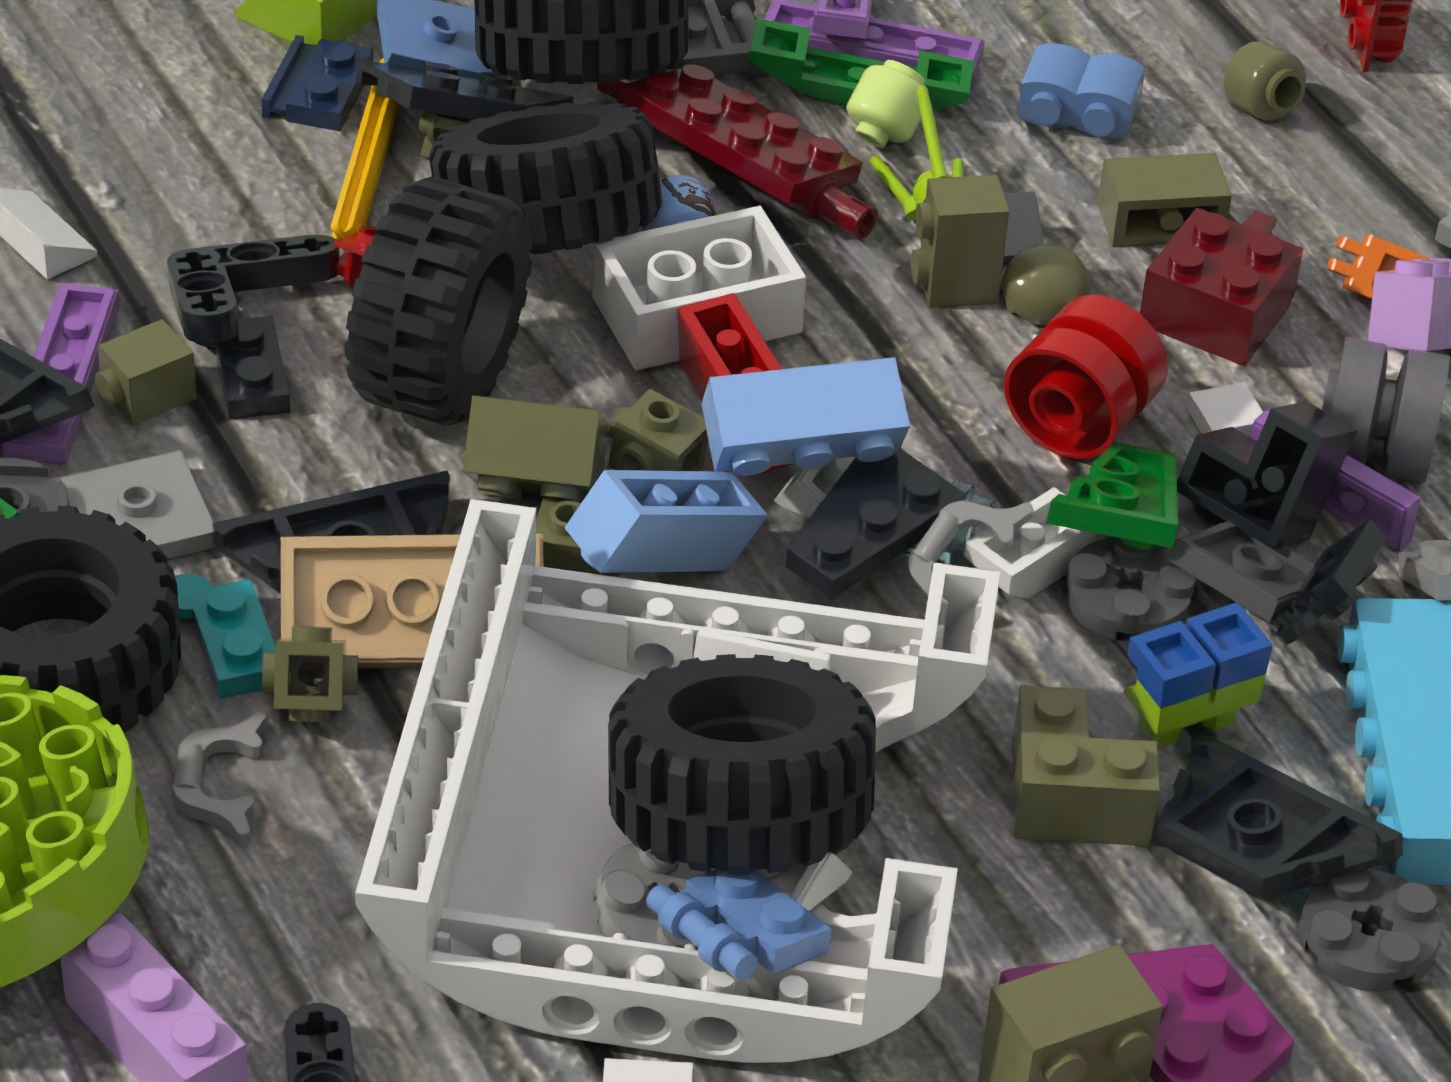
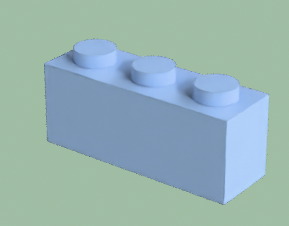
M895 357L710 377L701 403L714 471L733 470L735 474L740 476L756 475L768 470L771 466L796 463L798 468L812 469L824 466L833 459L857 457L858 460L863 462L883 460L893 455L894 452H899L910 428Z
M604 470L565 526V529L581 548L583 559L600 573L728 571L768 515L733 472Z

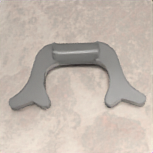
M957 501L948 504L940 510L939 516L916 548L911 550L908 562L912 580L928 598L934 563L938 561L958 531L968 526H981L992 532L1004 548L1012 547L1015 530L1034 516L1032 505L1029 502H1025L1015 507L997 509L969 501Z
M256 711L246 720L232 726L194 731L184 737L178 747V757L172 785L174 806L187 817L223 829L240 847L248 846L250 841L248 821L253 817L254 800L249 796L224 800L205 795L200 788L203 766L207 758L216 753H236L252 760L261 758L262 740L260 737L265 731L266 714L263 711Z

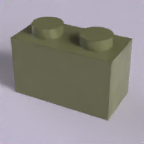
M1216 153L1110 158L1103 161L1098 207L1112 247L1167 244L1196 208L1220 214L1228 219L1232 195Z
M998 175L930 178L927 180L925 203H918L916 206V229L918 237L921 239V248L912 250L911 273L913 283L923 286L929 308L998 304L1009 219V209Z

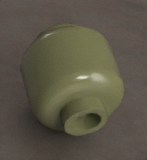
M1264 41L1250 42L1239 48L1229 60L1225 69L1223 86L1226 97L1235 107L1262 120L1274 121L1287 116L1301 103L1305 94L1306 74L1303 64L1295 55Z

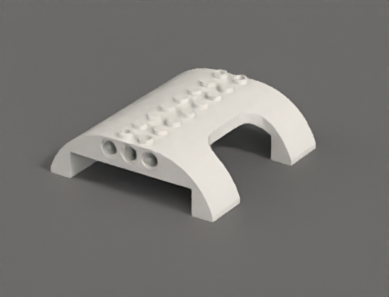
M471 499L355 892L357 908L370 929L392 955L423 981L452 999L500 1021L536 1032L570 1039L712 1060L762 1063L793 1062L827 1057L867 1045L899 1029L922 1011L941 990L958 868L886 858L877 913L848 916L830 912L822 902L818 903L809 911L832 928L829 953L772 974L758 963L755 972L745 980L737 979L728 971L718 972L711 968L699 957L698 947L692 943H688L684 948L627 940L626 935L622 933L614 934L613 938L605 937L597 923L601 912L597 905V899L593 902V889L607 860L622 847L633 844L615 823L611 816V807L609 806V714L620 695L636 679L645 680L652 670L662 666H667L668 668L677 667L680 661L692 659L694 657L699 629H705L830 654L829 670L838 674L843 683L851 682L860 691L874 712L876 718V753L948 716L968 699L985 679L1001 572L934 563L925 620L535 566L536 508Z

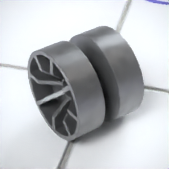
M1345 337L1339 370L1332 368L1329 370L1322 410L1358 430L1347 453L1348 456L1365 465L1373 439L1385 441L1383 454L1384 475L1425 483L1444 400L1450 356L1409 349L1403 359L1396 381L1386 379L1388 356L1386 344Z

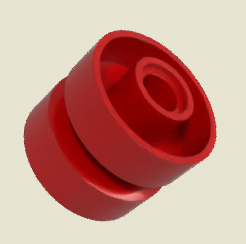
M1103 295L1080 296L1067 303L1043 328L1041 333L1009 364L1004 378L1006 401L1019 426L1040 446L1067 458H1093L1105 452L1130 425L1132 420L1161 391L1168 374L1167 355L1161 339L1154 328L1132 307Z

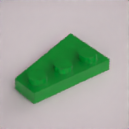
M1114 442L1091 464L1089 475L1086 478L1077 476L1070 483L1067 496L1058 494L1051 500L1046 524L1117 537L1124 544L1137 549L1149 550L1156 548L1157 545L1173 548L1178 528L1176 453Z

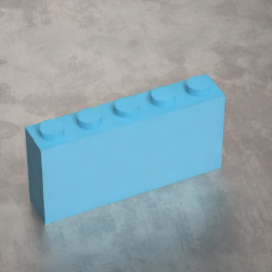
M1358 598L1352 606L1349 624H1340L1337 655L1340 663H1348L1349 666L1346 681L1347 706L1349 710H1357L1359 716L1355 731L1356 752L1358 757H1367L1368 761L1365 775L1366 803L1368 806L1377 807L1378 817L1376 821L1402 833L1403 855L1395 861L1388 862L1389 873L1409 882H1419L1424 885H1451V600Z

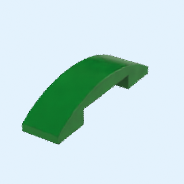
M756 18L748 60L778 81L813 97L847 106L863 72L870 66L883 65L885 63L884 61L808 47L810 28ZM920 50L916 68H910L918 72L925 79L924 85L928 89L933 110L968 103L974 61Z

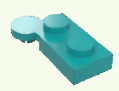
M180 574L175 576L178 591L179 618L195 620L197 636L219 699L261 691L264 652L275 653L276 646L251 579L212 586L209 580L200 575Z

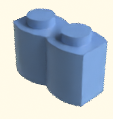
M1047 43L1037 45L1021 83L1018 116L1030 123L1051 128L1073 126L1077 130L1097 138H1125L1129 133L1142 98L1145 66L1134 59L1117 54L1090 56L1078 48L1065 44Z

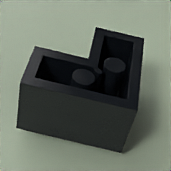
M1307 401L1272 408L1257 441L1234 427L1196 435L1177 479V492L1225 521L1236 525L1235 527L1274 550L1286 544L1293 545L1307 541L1313 533L1358 430Z

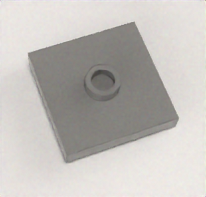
M181 450L58 478L67 487L69 506L77 507L79 513L91 515L93 510L110 514L115 518L116 524L119 526L126 521L144 533L146 541L150 539L158 545L166 555L167 560L216 548L213 542L212 523L214 522Z

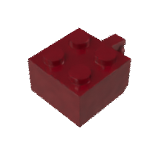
M1196 208L1147 268L1140 314L1158 333L1239 365L1246 366L1290 307L1296 291L1304 248L1281 240L1273 235L1272 229L1276 226L1277 218L1257 210L1241 225L1226 219L1220 214Z

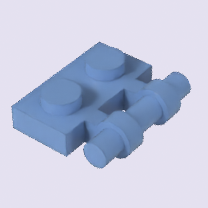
M715 869L686 880L685 892H675L667 885L659 884L649 892L646 899L647 906L658 915V922L664 930L676 939L690 940L698 947L699 957L711 968L718 972L728 971L739 980L749 978L755 972L758 963L772 974L827 954L830 950L832 928L756 870H749V875L728 874V870Z

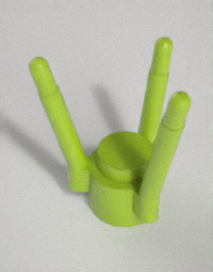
M920 85L917 88V96L932 169L918 177L913 189V195L911 196L879 156L875 155L870 159V163L878 175L903 205L908 220H916V206L926 199L928 179L964 177V162L960 158L953 160L952 176L946 172L928 89L925 85Z

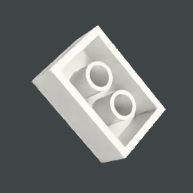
M756 206L632 233L626 236L614 237L611 241L600 244L594 243L592 298L634 370L637 371L679 361L677 308L730 293H735L764 341L802 333L807 277L762 207Z

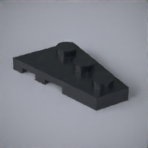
M901 448L899 452H894L890 457L874 462H863L855 457L787 547L786 567L832 600L919 543L939 516L940 510L950 503L965 501L966 493Z

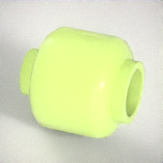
M886 60L883 65L868 67L863 72L846 106L848 116L858 125L854 133L863 141L879 148H884L887 142L904 143L909 141L921 121L917 88L925 83L922 75L894 60Z

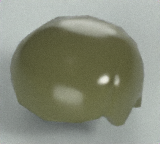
M1035 244L1018 251L1008 264L1002 277L1000 292L1004 293L1009 313H1016L1032 324L1047 325L1071 300L1080 296L1091 295V283L1088 270L1072 250L1059 244Z

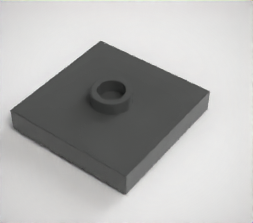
M1229 521L1176 539L1166 559L1269 623L1278 620L1276 615L1281 610L1286 612L1287 610L1284 607L1290 602L1297 600L1301 607L1304 605L1305 601L1297 591L1316 563V561L1287 544L1274 550L1235 527L1236 525Z

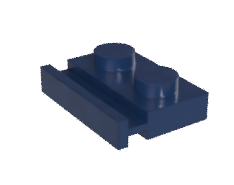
M296 35L262 97V117L270 119L273 113L286 115L287 122L341 132L364 85L356 83L359 59L374 61L373 49L351 45L344 41L322 39L319 40L317 45L304 43V36Z

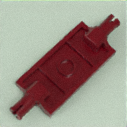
M688 64L682 66L681 69L656 76L648 75L646 78L643 77V79L631 81L626 79L616 80L615 83L602 84L597 82V88L600 92L616 99L618 104H625L627 108H638L652 122V126L810 218L820 217L857 240L861 237H867L875 227L878 218L877 209L842 190L843 187L858 182L863 164L862 161L844 152L843 146L837 141L818 137L803 129L796 118L784 113L773 112L757 103V98L752 93L742 89L731 88L714 78V73L711 70L699 65Z

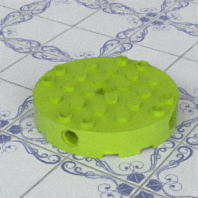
M0 675L1 988L56 961L77 947L106 922L126 899L139 878L149 846L148 816L129 744L121 727L118 724L112 725L102 716L99 704L81 693L61 685L53 693L30 689L26 677Z

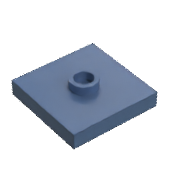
M376 0L375 5L384 63L424 70L425 62L442 63L458 68L457 76L480 80L481 72L493 73L491 69H487L477 56L474 9L438 0Z

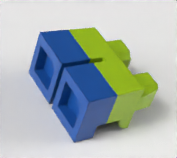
M1238 602L1188 618L1186 626L1182 621H1178L1130 637L1128 657L1138 669L1135 685L1126 687L1123 693L1139 712L1138 727L1149 741H1157V748H1162L1177 743L1182 728L1201 722L1205 727L1213 729L1235 723L1237 709L1258 703L1260 700L1273 644Z

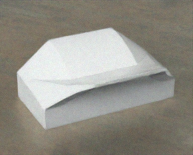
M1053 487L1029 502L1033 507L1034 516L1015 530L1012 547L1004 548L997 537L986 529L967 541L960 548L965 551L964 557L976 568L1001 572L999 587L1008 595L1029 599L1068 574L1071 558L1082 548L1095 542L1098 534L1046 524L1051 500L1058 494L1065 495Z

